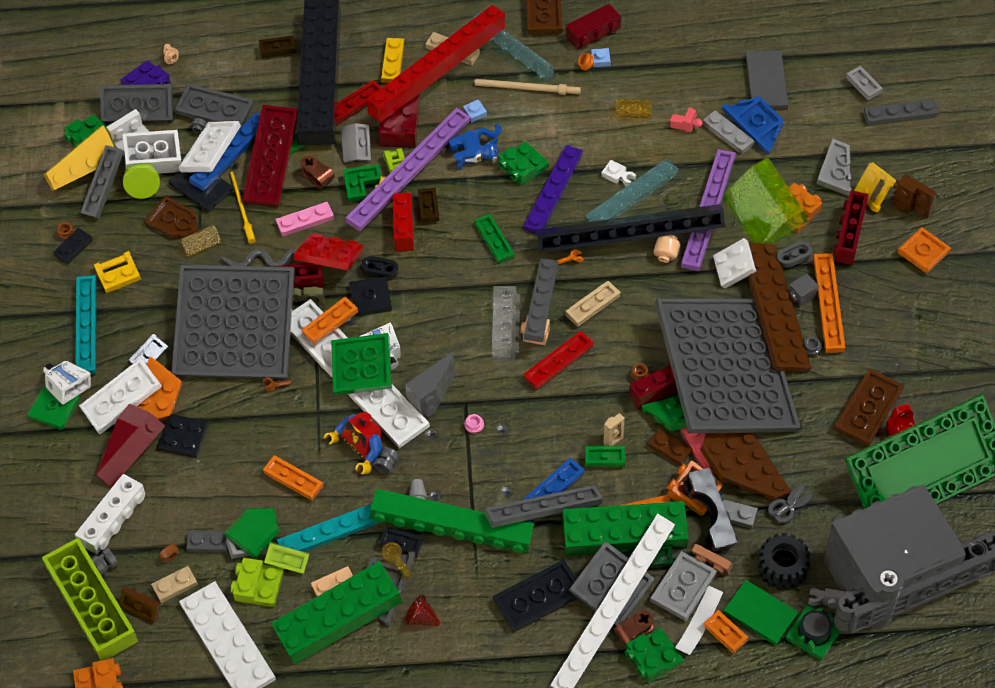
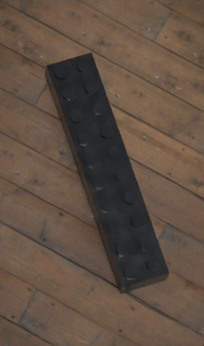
M304 0L297 119L299 145L336 143L341 28L339 0Z

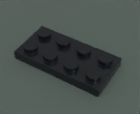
M563 559L494 595L493 601L512 631L515 632L578 599L568 591L577 578Z

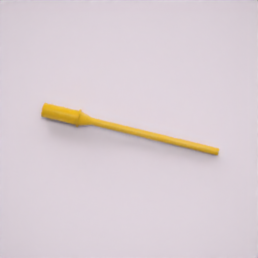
M230 172L244 219L243 229L246 232L248 242L253 244L256 240L252 224L247 220L234 173Z

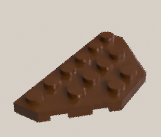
M754 433L705 434L700 451L721 482L726 484L731 482L738 485L739 489L755 494V492L766 496L765 499L772 502L790 495L792 491Z

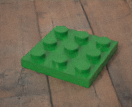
M388 333L331 340L334 395L392 388L390 336Z

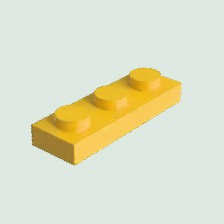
M387 38L381 76L382 83H389L401 73L404 39Z

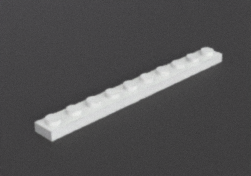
M659 514L656 515L550 685L551 688L575 687L675 526L674 523Z

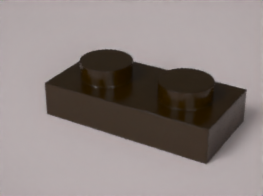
M293 35L259 40L261 58L296 53Z
M436 187L417 189L421 223L439 221Z

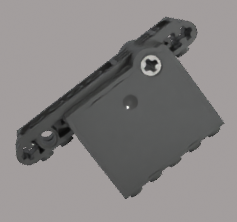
M924 484L918 487L912 486L901 494H893L885 501H876L863 510L857 509L849 516L836 518L831 524L823 558L824 564L840 591H846L839 599L834 625L841 631L849 630L851 634L864 628H885L892 622L893 617L995 573V532L986 535L980 534L970 542L960 543Z

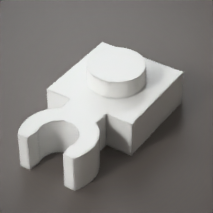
M610 160L602 171L601 177L616 184L622 181L625 186L630 187L631 181L628 179L635 181L636 174L626 172L625 166Z

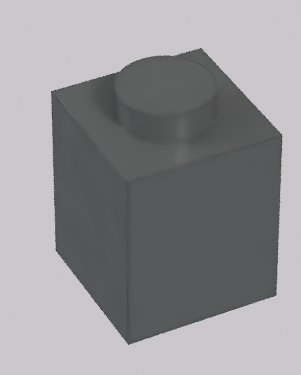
M805 274L789 284V297L793 303L801 307L817 297L819 285L808 274Z

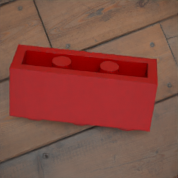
M394 193L395 251H414L411 193Z

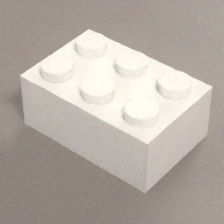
M177 130L122 134L125 169L136 164H152L158 174L180 171L181 155Z

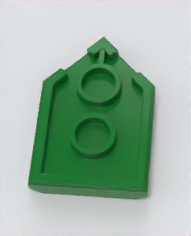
M275 507L247 508L224 533V536L256 559L279 534Z

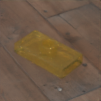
M215 225L208 226L180 239L187 257L222 242Z

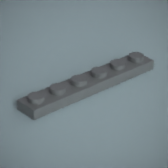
M540 258L524 340L543 342L559 261Z
M592 485L487 507L484 514L493 528L563 513V509L600 505L603 502V497L597 487Z

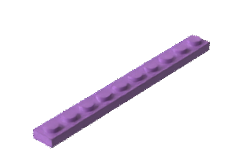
M456 108L346 217L345 222L361 231L393 199V194L399 193L448 144V141L455 137L470 122L471 117Z

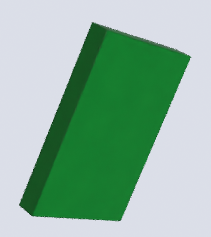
M747 580L744 581L723 611L725 615L775 646L799 613Z

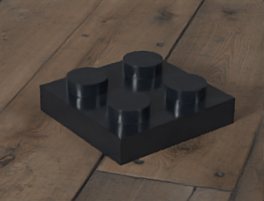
M170 414L158 446L159 451L197 458L209 426L208 421Z

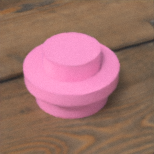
M472 414L466 418L464 426L468 432L478 433L483 429L484 421L479 415Z

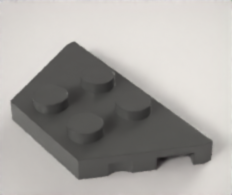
M408 552L409 554L400 556L394 554L384 558H370L367 568L380 561L401 596L416 556L415 552ZM396 607L378 617L386 626H390Z

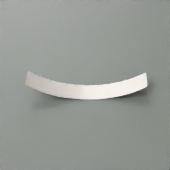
M711 586L707 587L689 626L676 645V649L689 655L692 653L706 629L703 626L704 622L713 615L723 594L722 591Z

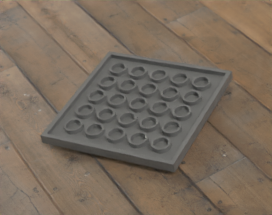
M180 265L172 374L176 377L265 379L269 377L271 379H288L294 267Z

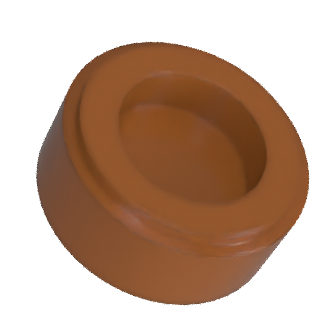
M175 544L167 546L160 552L159 558L163 563L170 562L179 554L178 547Z

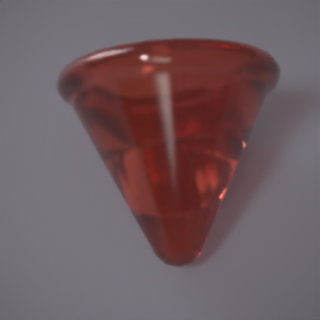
M424 594L419 595L415 599L405 618L406 625L439 626L441 623Z

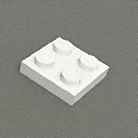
M744 238L713 255L720 284L723 288H727L756 272L749 243Z

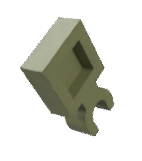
M304 287V290L294 288L293 302H307L311 299L317 305H324L323 288Z

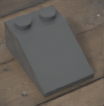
M452 352L405 384L407 400L424 418L434 414L455 377L454 354Z

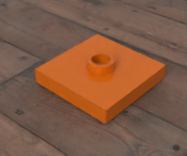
M921 227L898 249L897 253L927 274L950 252L951 247Z

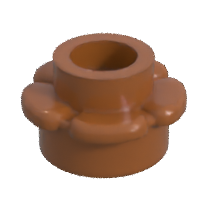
M63 222L57 227V236L66 240L75 229H73L70 223Z
M642 363L634 365L630 372L631 377L635 378V380L650 374L647 366Z

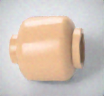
M674 235L658 237L654 254L660 262L668 263L677 258L680 248L677 237Z

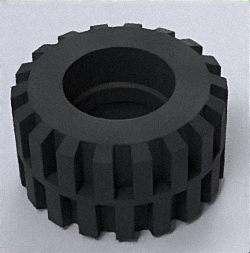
M782 533V536L775 534L773 539L769 537L766 539V543L763 542L759 551L757 568H759L758 573L759 576H762V580L769 582L768 586H777L776 589L781 590V587H785V590H790V586L796 588L798 583L802 584L808 574L811 554L808 551V546L802 544V539L799 538L797 540L795 535L791 534V537H789L787 533ZM779 556L788 557L794 562V565L782 567L776 564L773 559Z

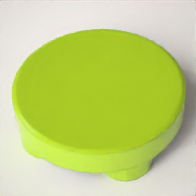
M136 164L126 168L123 176V186L130 196L146 199L158 191L160 177L152 164Z

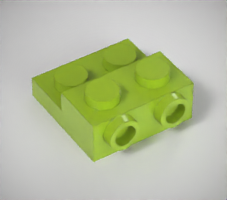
M243 558L242 563H238L236 566L237 581H233L231 584V593H233L235 601L275 608L284 575V568L264 565L262 560Z

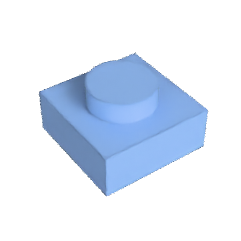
M609 48L591 49V54L594 57L593 67L610 66Z
M479 99L463 106L464 113L471 117V123L487 116V111Z

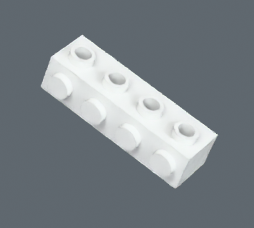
M125 474L119 478L75 533V537L80 539L84 548L98 555L101 550L107 547L111 537L119 532L122 523L130 518L133 509L144 500L145 491L143 484Z

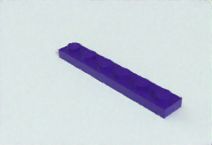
M568 145L565 146L523 226V230L537 234L536 229L545 228L583 155V150Z

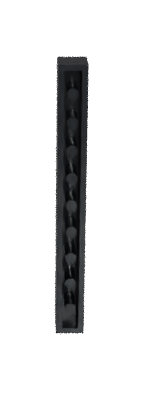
M721 204L536 229L539 252L543 253L724 228L725 219L723 207Z

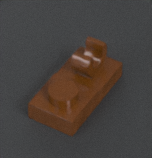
M125 587L121 590L119 602L121 608L152 623L158 620L160 602L145 596L144 592L141 594L136 592L135 588L129 589Z

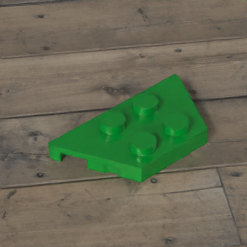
M679 396L642 405V412L644 414H651L656 422L663 424L668 430L675 431L687 428Z

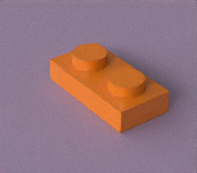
M719 610L704 622L703 626L733 654L748 641V636Z

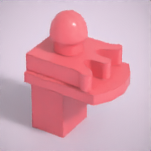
M690 107L686 116L673 114L670 119L671 128L685 130V132H692L694 126L701 127L703 122L700 119H695L697 116L695 114L696 110Z

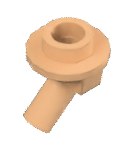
M165 44L163 50L164 60L167 64H172L177 61L179 51L171 47L170 44Z

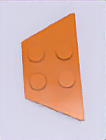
M149 357L147 366L162 387L136 407L150 412L158 420H167L170 414L173 413L182 382L153 357Z

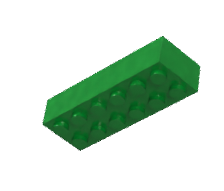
M684 501L563 509L562 519L566 556L596 554L605 541L614 548L637 547L657 514L675 524L663 545H671L672 549L687 548L689 537Z
M378 561L273 621L271 624L293 664L296 665L400 605L403 601L381 562Z

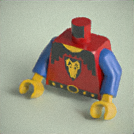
M361 412L357 415L352 414L344 418L335 427L334 432L324 435V439L331 436L332 440L329 444H333L339 441V434H341V438L365 460L364 463L356 465V471L363 470L361 474H369L372 467L370 464L371 462L374 463L382 450L381 429L371 420L372 416L367 412Z

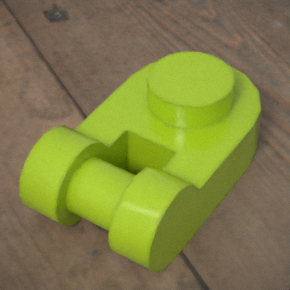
M402 148L391 152L389 150L383 151L384 160L391 173L405 159Z

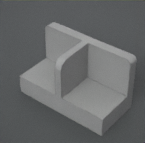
M354 123L343 126L341 128L343 162L371 161L369 125Z

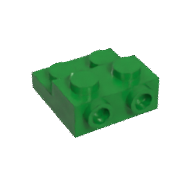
M93 114L82 122L77 119L64 128L65 134L63 135L66 141L72 143L75 148L104 124Z
M526 141L516 148L511 146L498 155L499 167L509 173L511 178L522 186L549 167V162Z
M661 627L646 636L643 633L626 643L625 654L628 660L635 663L639 676L645 678L648 683L684 663V659Z

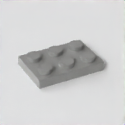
M681 551L653 593L650 602L687 621L707 587L716 576L717 570Z

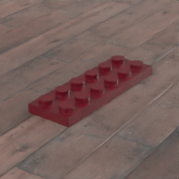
M262 105L242 199L243 203L279 207L298 118V109Z

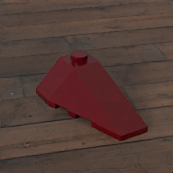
M128 404L117 417L106 451L102 456L95 475L109 488L114 486L165 426L150 412Z

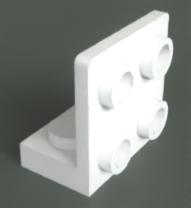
M136 109L106 127L113 145L122 150V134L149 132L143 126L140 113Z

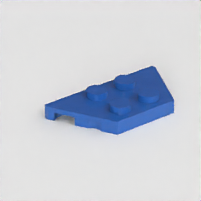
M761 97L738 101V104L722 105V110L748 136L755 140V143L767 155L770 154L784 124V119Z

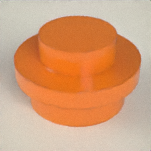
M583 53L579 57L578 65L581 69L586 71L593 66L594 57L592 54Z

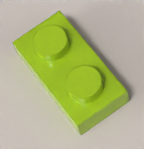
M270 542L264 563L304 574L309 553Z

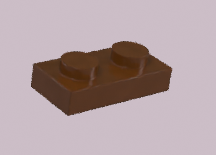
M660 429L648 443L649 448L679 466L692 453V448Z

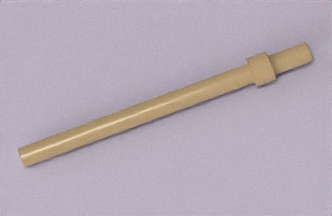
M475 79V86L557 92L560 95H566V93L580 94L581 87L567 86V84L547 85Z

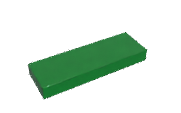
M491 214L474 220L475 227L498 264L515 258V253Z

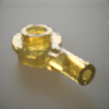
M394 542L387 543L382 548L383 559L390 563L394 562L405 579H408L412 576V573L401 559V547Z

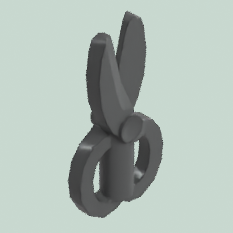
M800 485L790 493L787 501L777 499L770 503L768 508L769 515L775 517L777 523L786 524L793 519L794 510L807 505L811 501L812 495L807 494L799 498L805 490V486ZM781 504L782 506L774 512L773 508ZM790 511L789 516H787L786 518H780L785 513Z

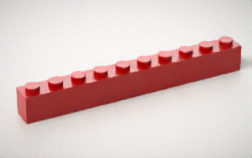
M494 5L488 7L367 98L368 114L380 123L505 29V13Z

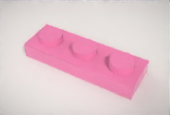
M324 202L277 218L276 224L282 237L334 220V215L328 202Z

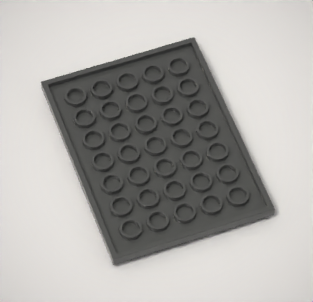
M657 298L655 306L689 433L799 431L801 427L784 371H774L754 299Z

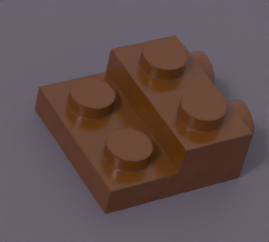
M907 174L901 179L898 178L893 186L896 190L891 195L893 206L906 214L913 210L918 215L928 219L932 214L937 192Z

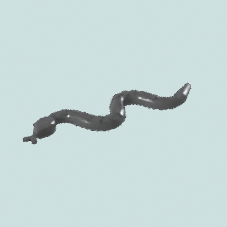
M294 248L287 251L279 262L273 261L270 255L261 249L251 251L242 263H236L225 257L221 259L229 266H249L255 257L260 256L269 267L282 266L289 262L297 249Z

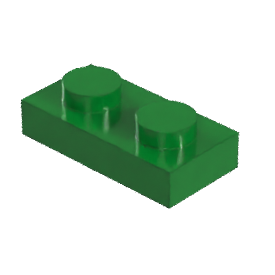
M585 446V466L625 467V446Z

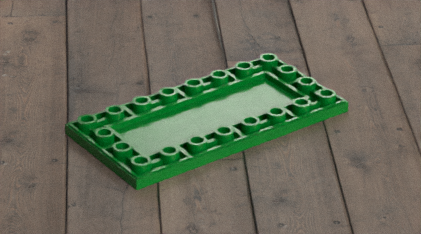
M984 395L975 396L845 457L844 460L864 509L876 501H885L893 494H901L912 486L918 487L923 484L935 503L938 504L994 477L995 423Z

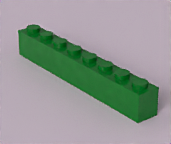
M376 489L370 509V519H374V521L379 523H392L397 527H410L420 532L428 531L438 536L446 535L456 540H468L478 545H491L496 549H509L519 554H528L534 523L526 521L492 528L484 512Z

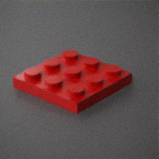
M314 233L310 234L294 252V260L349 270L362 254L364 245L358 244L357 241L353 240L343 241L338 237L328 238Z

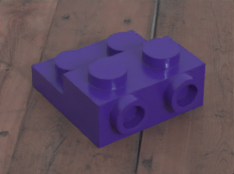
M148 60L120 79L122 85L171 84L169 74L158 65L155 67Z

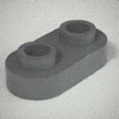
M797 242L781 249L777 254V260L783 268H790L808 260L811 257L812 247L807 242Z

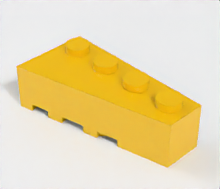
M104 125L96 129L83 142L44 173L51 190H56L97 170L105 146L114 147Z

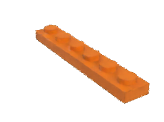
M814 254L813 261L816 283L819 285L818 300L825 353L845 352L833 254Z

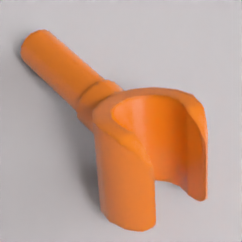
M575 249L568 257L556 261H559V264L572 260L581 263L584 258L578 256L582 252Z

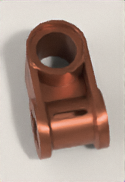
M305 156L302 158V176L316 188L322 189L335 178L333 171L315 157Z
M647 610L638 611L635 615L619 623L614 628V632L626 647L627 642L643 633L646 636L653 631V615Z

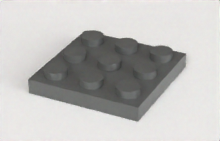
M605 541L568 591L594 611H597L629 559ZM647 572L613 625L615 627L626 619L655 578Z

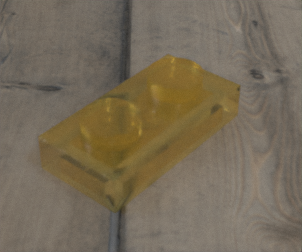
M616 98L615 117L651 119L652 100Z

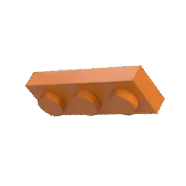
M344 297L302 329V334L316 345L358 313V308Z
M275 455L263 469L265 475L311 501L314 500L324 486L320 480Z

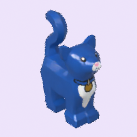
M495 124V131L485 128L470 130L448 141L452 152L456 151L459 147H464V151L454 154L458 170H461L465 164L477 163L483 159L493 161L497 159L499 149L496 145L498 140L495 137H498L502 132L499 124ZM485 135L495 139L481 146L479 137Z

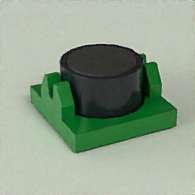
M807 605L785 639L822 661L841 630L837 629L834 625V617L830 612L826 614L823 608L815 610Z

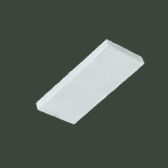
M239 121L208 122L206 128L203 129L180 164V172H212L241 127Z
M140 358L79 405V407L97 432L102 434L115 424L117 417L128 404L138 406L161 388L162 385Z

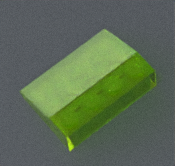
M768 157L753 165L724 193L725 198L755 243L769 244L807 222L803 208Z

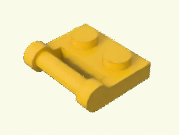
M869 163L854 191L869 194L867 205L872 211L879 212L881 203L890 188L896 183V180L876 164ZM884 181L883 187L881 188L879 194L874 200V194L876 193L881 182Z
M129 251L100 264L98 262L94 264L96 273L106 293L141 280ZM127 262V265L103 273V270Z

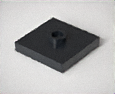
M387 277L349 282L352 303L358 308V313L354 316L392 311Z

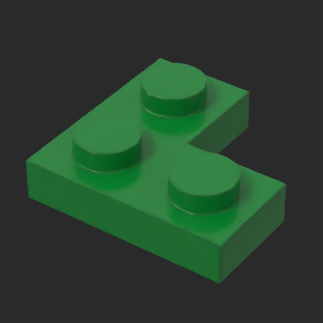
M379 164L343 169L348 202L364 200L366 198L364 185L380 182L381 172Z

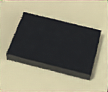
M179 171L169 180V185L206 212L212 210L233 191V186L221 177H218L203 191L189 182V178L195 172Z

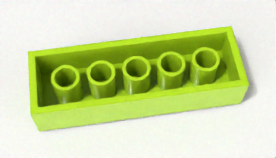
M79 538L42 557L47 571L100 661L109 659L138 642L134 629Z

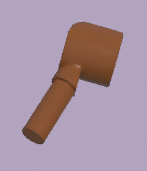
M268 377L263 380V383L268 385L264 386L265 390L271 393L276 387L291 385V380L273 382Z

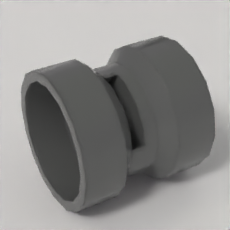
M383 447L379 453L380 457L375 460L373 466L378 472L390 475L393 465L398 462L400 456L393 449Z
M109 548L103 550L101 555L91 558L101 576L109 568L119 565Z

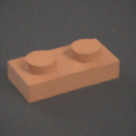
M698 544L694 545L692 555L695 559L713 566L712 568L720 574L724 572L729 575L733 568L732 562Z

